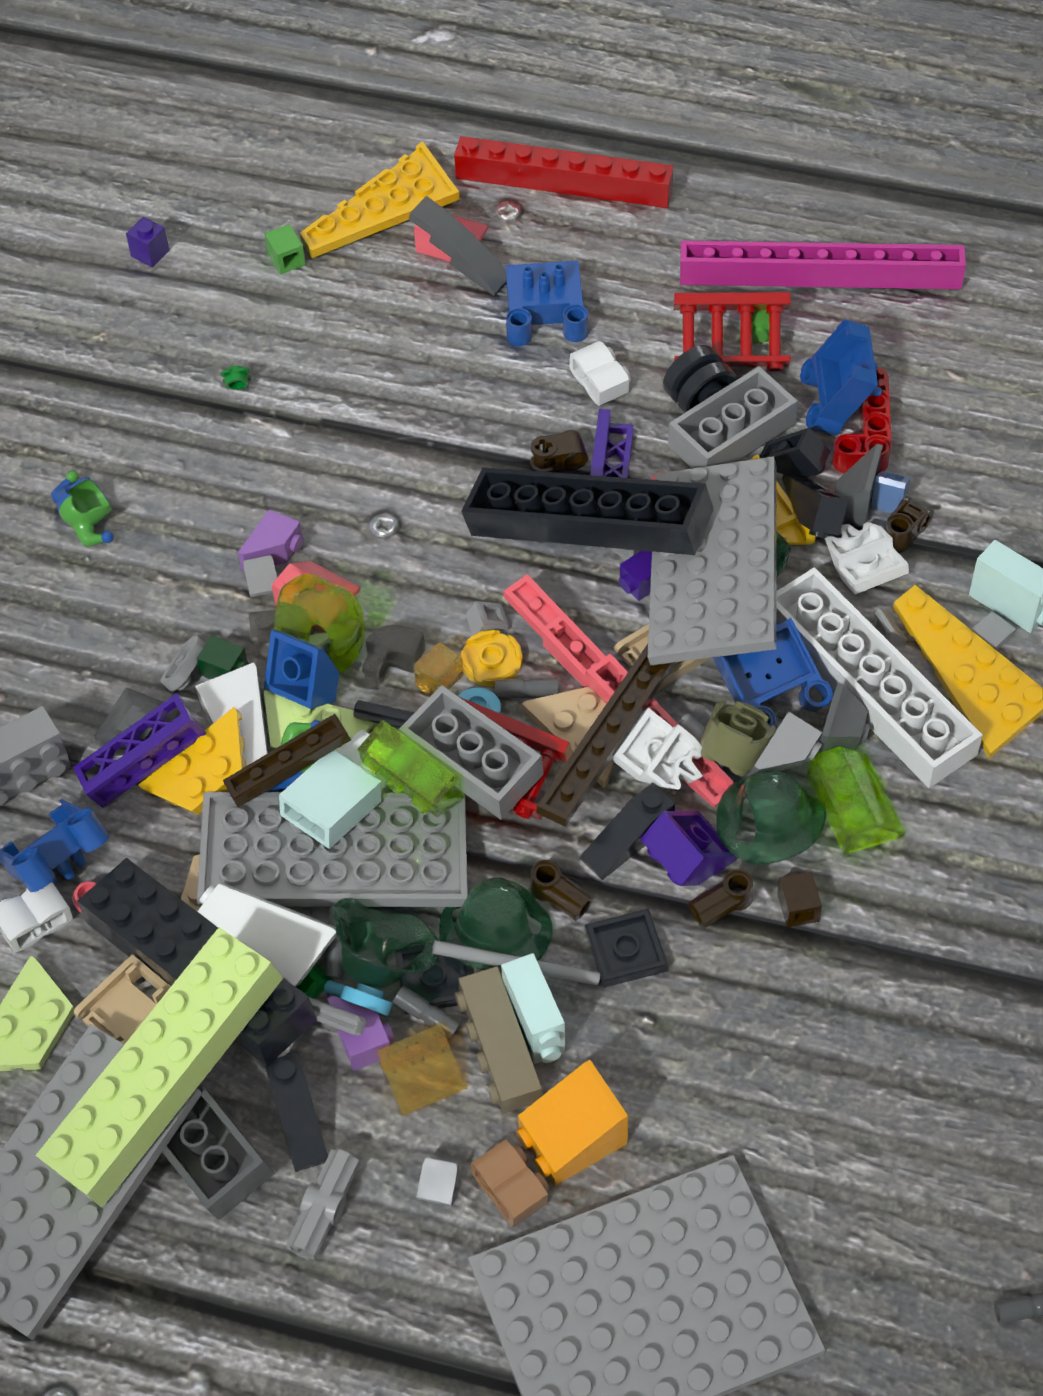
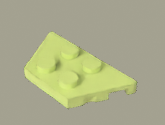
M264 690L271 751L281 745L284 731L292 722L312 723L315 720L321 722L336 714L350 739L360 730L369 732L373 729L375 731L380 726L378 723L354 718V710L330 704L309 709L268 690Z
M32 956L29 957L0 1004V1071H12L16 1068L24 1070L42 1069L74 1015L73 1005L39 962Z

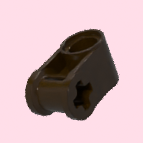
M575 430L539 436L532 440L531 443L533 456L530 459V468L532 471L554 473L564 470H576L583 467L589 459L581 435Z
M905 496L901 500L895 511L887 518L885 531L893 538V548L898 553L906 551L918 535L925 531L931 522L934 510L919 506L912 502V498L909 496Z

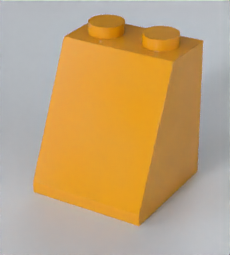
M588 1060L518 1115L519 1129L516 1131V1135L522 1146L526 1150L531 1148L537 1157L534 1159V1162L540 1174L544 1178L549 1176L554 1185L557 1186L625 1146L628 1140V1115L591 1060Z

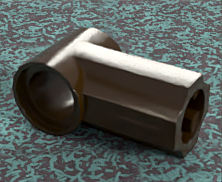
M541 860L533 865L529 888L531 895L539 901L550 902L575 921L581 919L593 902L594 896L561 874L560 868L555 862ZM547 878L550 879L552 882L542 883L539 881V879Z
M742 869L729 871L721 883L688 902V907L694 919L699 925L706 928L732 911L747 909L753 901V879L747 871ZM740 887L743 888L745 891L741 893L733 892L732 889Z

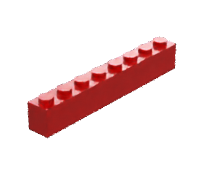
M460 136L454 154L456 179L661 208H668L673 189L674 165Z

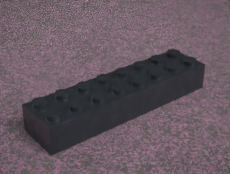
M482 467L461 512L471 536L695 555L714 508L707 486L702 483Z
M128 858L124 859L77 900L89 926L128 957L133 954L170 986L174 984L218 929L217 926ZM283 978L234 1041L268 1067L317 1020L310 998Z

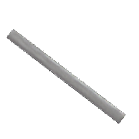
M437 940L434 941L432 947V954L498 967L521 958L519 956ZM537 960L544 976L596 986L599 983L600 972Z

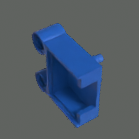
M578 260L505 265L509 310L506 315V333L509 343L515 346L526 345L532 339V325L563 323V335L567 340L580 342L586 339L588 336V310L583 306Z
M843 319L812 358H808L803 364L800 380L803 384L818 388L820 403L812 404L806 416V426L808 428L836 436L842 430L844 423L869 395H881L882 389L877 387L876 370L878 369V364L874 361L869 326Z
M792 618L776 625V649L713 657L734 702H744L764 712L769 717L767 723L770 727L773 724L774 726L776 725L775 713L772 709L761 705L801 686L798 696L799 703L807 711H819L830 703L832 699V687L821 678ZM810 688H816L821 692L822 701L820 703L810 699Z
M63 799L59 800L61 805L48 814L56 825L53 829L21 852L18 851L12 841L0 849V861L7 872L23 882L30 892H37L51 882L56 886L57 881L52 871L55 867L66 879H72L75 873L67 858L70 857L78 867H82L86 864V859L80 849L82 848L84 852H91L102 846L110 837L92 808L82 809Z

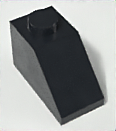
M806 428L766 442L759 457H774L777 473L806 478L816 476L824 470L826 460L831 451L810 428Z

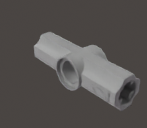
M331 1149L316 1183L312 1182L303 1196L300 1207L301 1214L286 1244L288 1250L306 1260L316 1259L331 1225L335 1226L343 1213L346 1204V1193L360 1165L359 1160L350 1153L340 1149Z

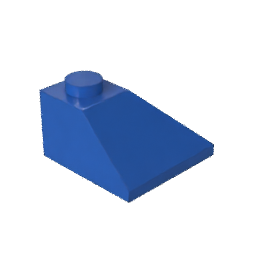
M277 629L271 630L264 689L309 709L336 702L339 671L324 649Z

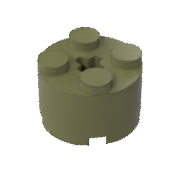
M721 701L715 705L701 737L702 749L700 753L705 759L716 761L729 767L734 774L744 776L747 775L749 770H752L773 737L775 726L773 724L770 727L767 723L769 717L752 705L736 701L734 706L726 705L727 701Z

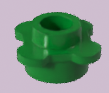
M231 366L221 372V377H224L223 383L230 390L244 389L249 385L248 381L251 380V375H248L249 369L242 366Z

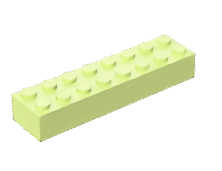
M219 927L35 1156L103 1208L282 981L283 977L274 965Z

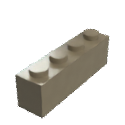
M498 966L458 978L459 991L455 992L456 1002L460 1012H467L469 1022L465 1023L471 1043L477 1041L480 1052L476 1053V1058L481 1073L488 1072L491 1083L487 1084V1089L492 1104L499 1103L502 1114L532 1105L542 1097V1087Z

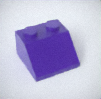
M663 811L640 839L648 848V854L663 865L668 871L667 875L670 880L679 886L700 885L735 862L739 857L699 811Z

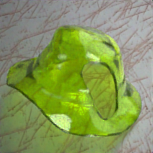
M303 574L295 577L280 590L274 629L309 642L311 626L315 624L321 626L330 637V648L326 654L339 673L344 672L355 662L364 643L365 623L360 602L347 588L335 585L321 576ZM316 583L324 585L328 589L317 591Z

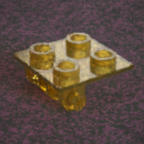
M441 1024L377 1050L380 1067L383 1073H386L403 1116L467 1089Z

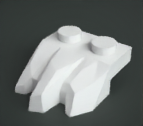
M866 522L863 524V529L858 531L850 524H845L841 527V538L833 536L825 538L837 574L854 594L909 573L908 563L893 548V538L882 526Z
M649 707L640 715L611 759L638 781L649 784L654 783L664 788L680 790L681 783L679 779L691 783L703 776L692 762V758L699 759L702 757L700 753L702 746L697 739L679 724L673 728Z

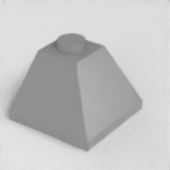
M788 711L748 777L754 780L799 766L806 757L813 760L822 746V743L817 741L822 732Z

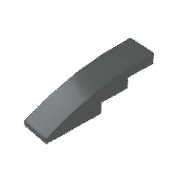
M426 195L411 211L409 220L431 235L429 242L451 257L449 263L451 266L495 296L506 283L505 268L466 227Z

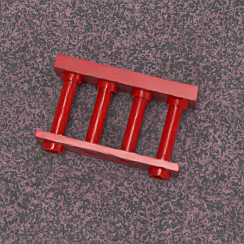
M790 292L674 293L673 311L680 310V314H683V353L694 347V314H697V310H709V314H711L712 348L722 358L723 363H726L729 367H766L767 371H782L784 367L789 366L791 355H781V314L784 313V310L789 309ZM726 310H737V313L740 314V356H723V314L726 313ZM755 310H766V313L769 314V356H752V314L755 313Z
M460 697L527 746L541 752L543 775L516 803L512 810L514 814L521 818L530 820L532 816L541 820L542 816L536 813L537 804L534 802L553 763H557L558 760L567 762L572 755L573 750L570 742ZM421 762L429 778L436 782L444 783L445 779Z

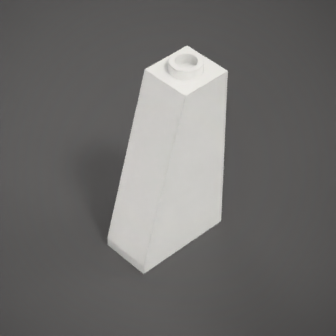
M254 662L195 686L200 705L210 725L233 707L242 714V720L239 721L240 735L244 737L245 750L243 756L246 760V765L268 754L260 682Z
M218 884L216 887L211 885L199 900L203 904L198 910L200 914L218 928L220 927L269 960L280 975L294 986L301 984L340 932L335 926L226 884Z

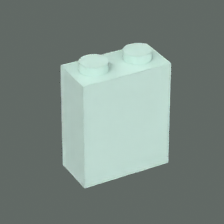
M994 540L977 558L969 596L1031 634L1038 625L1043 626V568Z
M334 750L316 761L279 794L280 815L330 849L381 802V781L374 773L365 771L356 765L347 755H342Z
M534 953L502 964V980L533 1065L540 1062L550 1063L557 1060L561 1054L565 1053V1022Z

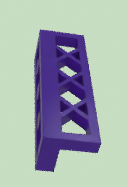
M599 409L590 475L628 478L634 425L610 423L611 410ZM610 433L627 434L626 439L618 444L609 438ZM617 454L623 462L613 467L607 459Z
M176 693L75 765L73 769L85 794L103 808L195 743L200 736L206 735L203 726L190 714L182 697ZM177 707L181 715L171 722H165L167 714ZM148 727L153 728L149 738L145 741H139L142 731ZM127 746L125 754L118 760L113 759L118 748ZM96 764L101 765L98 774L89 780L85 772Z

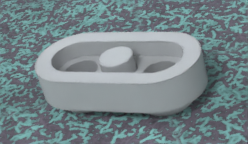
M194 636L185 642L161 677L160 682L168 690H182L191 681L192 677L190 674L198 666L196 658L206 644L198 636Z

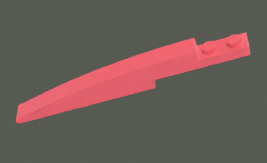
M528 574L505 589L503 592L505 600L543 638V646L583 687H590L607 703L628 671L611 654L605 656ZM652 698L645 710L649 707L673 728L678 725L659 703ZM703 756L699 759L692 758L693 764L703 776L694 782L685 783L713 808L738 790V786L714 761L707 760Z

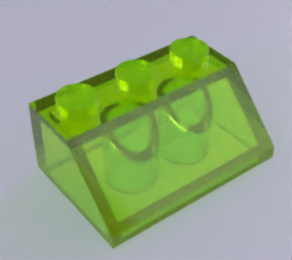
M384 720L378 724L357 749L362 760L360 764L366 771L374 776L377 772L387 779L385 783L391 790L399 795L404 792L412 798L411 804L423 814L429 811L435 817H438L459 804L464 798L460 779L457 775Z
M839 746L817 753L813 760L809 759L807 777L844 855L905 837V831L867 754Z

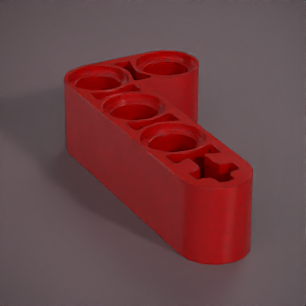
M878 367L876 370L877 387L882 389L881 395H869L860 405L861 434H842L835 440L832 464L839 472L846 473L876 444L883 445L878 473L888 468L891 451L889 376L885 369Z

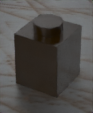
M794 871L779 877L777 895L787 928L819 922L822 904L812 871L804 873Z

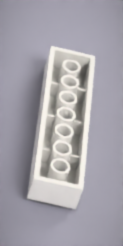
M815 567L776 591V625L792 618L821 678L830 684L833 691H835L837 683H841L853 693L868 709L865 723L871 724L870 729L928 788H931L978 755L983 735Z

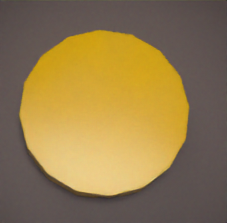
M498 630L480 631L471 636L466 641V645L460 654L462 670L468 679L478 685L495 687L496 679H514L520 672L523 663L521 646L517 640L509 634L508 636L500 634Z

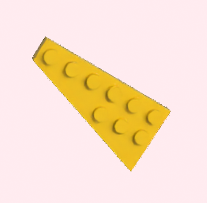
M422 141L409 156L404 154L400 157L398 164L393 168L384 169L356 190L355 196L349 201L343 200L337 204V210L330 215L321 216L301 231L300 240L310 256L314 258L409 220L411 211L426 195L442 207L460 200L459 191Z
M914 585L894 601L893 610L909 635L914 637L920 646L923 657L934 668L936 677L955 707L983 735L981 744L989 759L1043 714V688L918 586Z

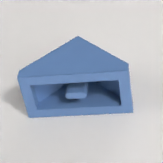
M887 471L880 472L875 479L871 508L893 513L901 500L907 495L912 478Z

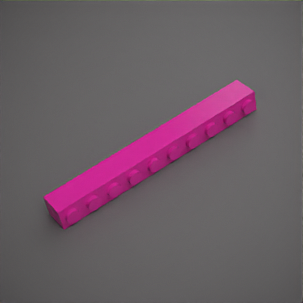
M681 241L680 285L962 289L966 268L964 245Z

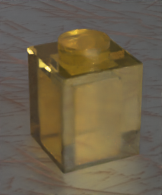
M438 642L414 664L417 687L422 692L433 694L441 685L449 690L464 676L462 658L444 644Z

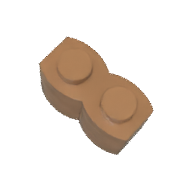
M505 1139L471 1163V1173L484 1192L492 1199L502 1216L514 1227L548 1203L547 1191L549 1186L539 1172L533 1173L526 1166L528 1159L523 1150L517 1144L512 1146Z

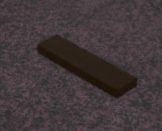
M333 714L225 778L223 782L237 807H240L351 741L336 714Z

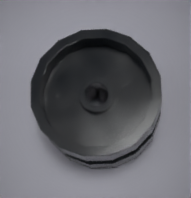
M700 345L682 353L671 364L663 379V389L675 403H678V406L685 413L736 381L738 376L726 363H723L722 358L711 346Z

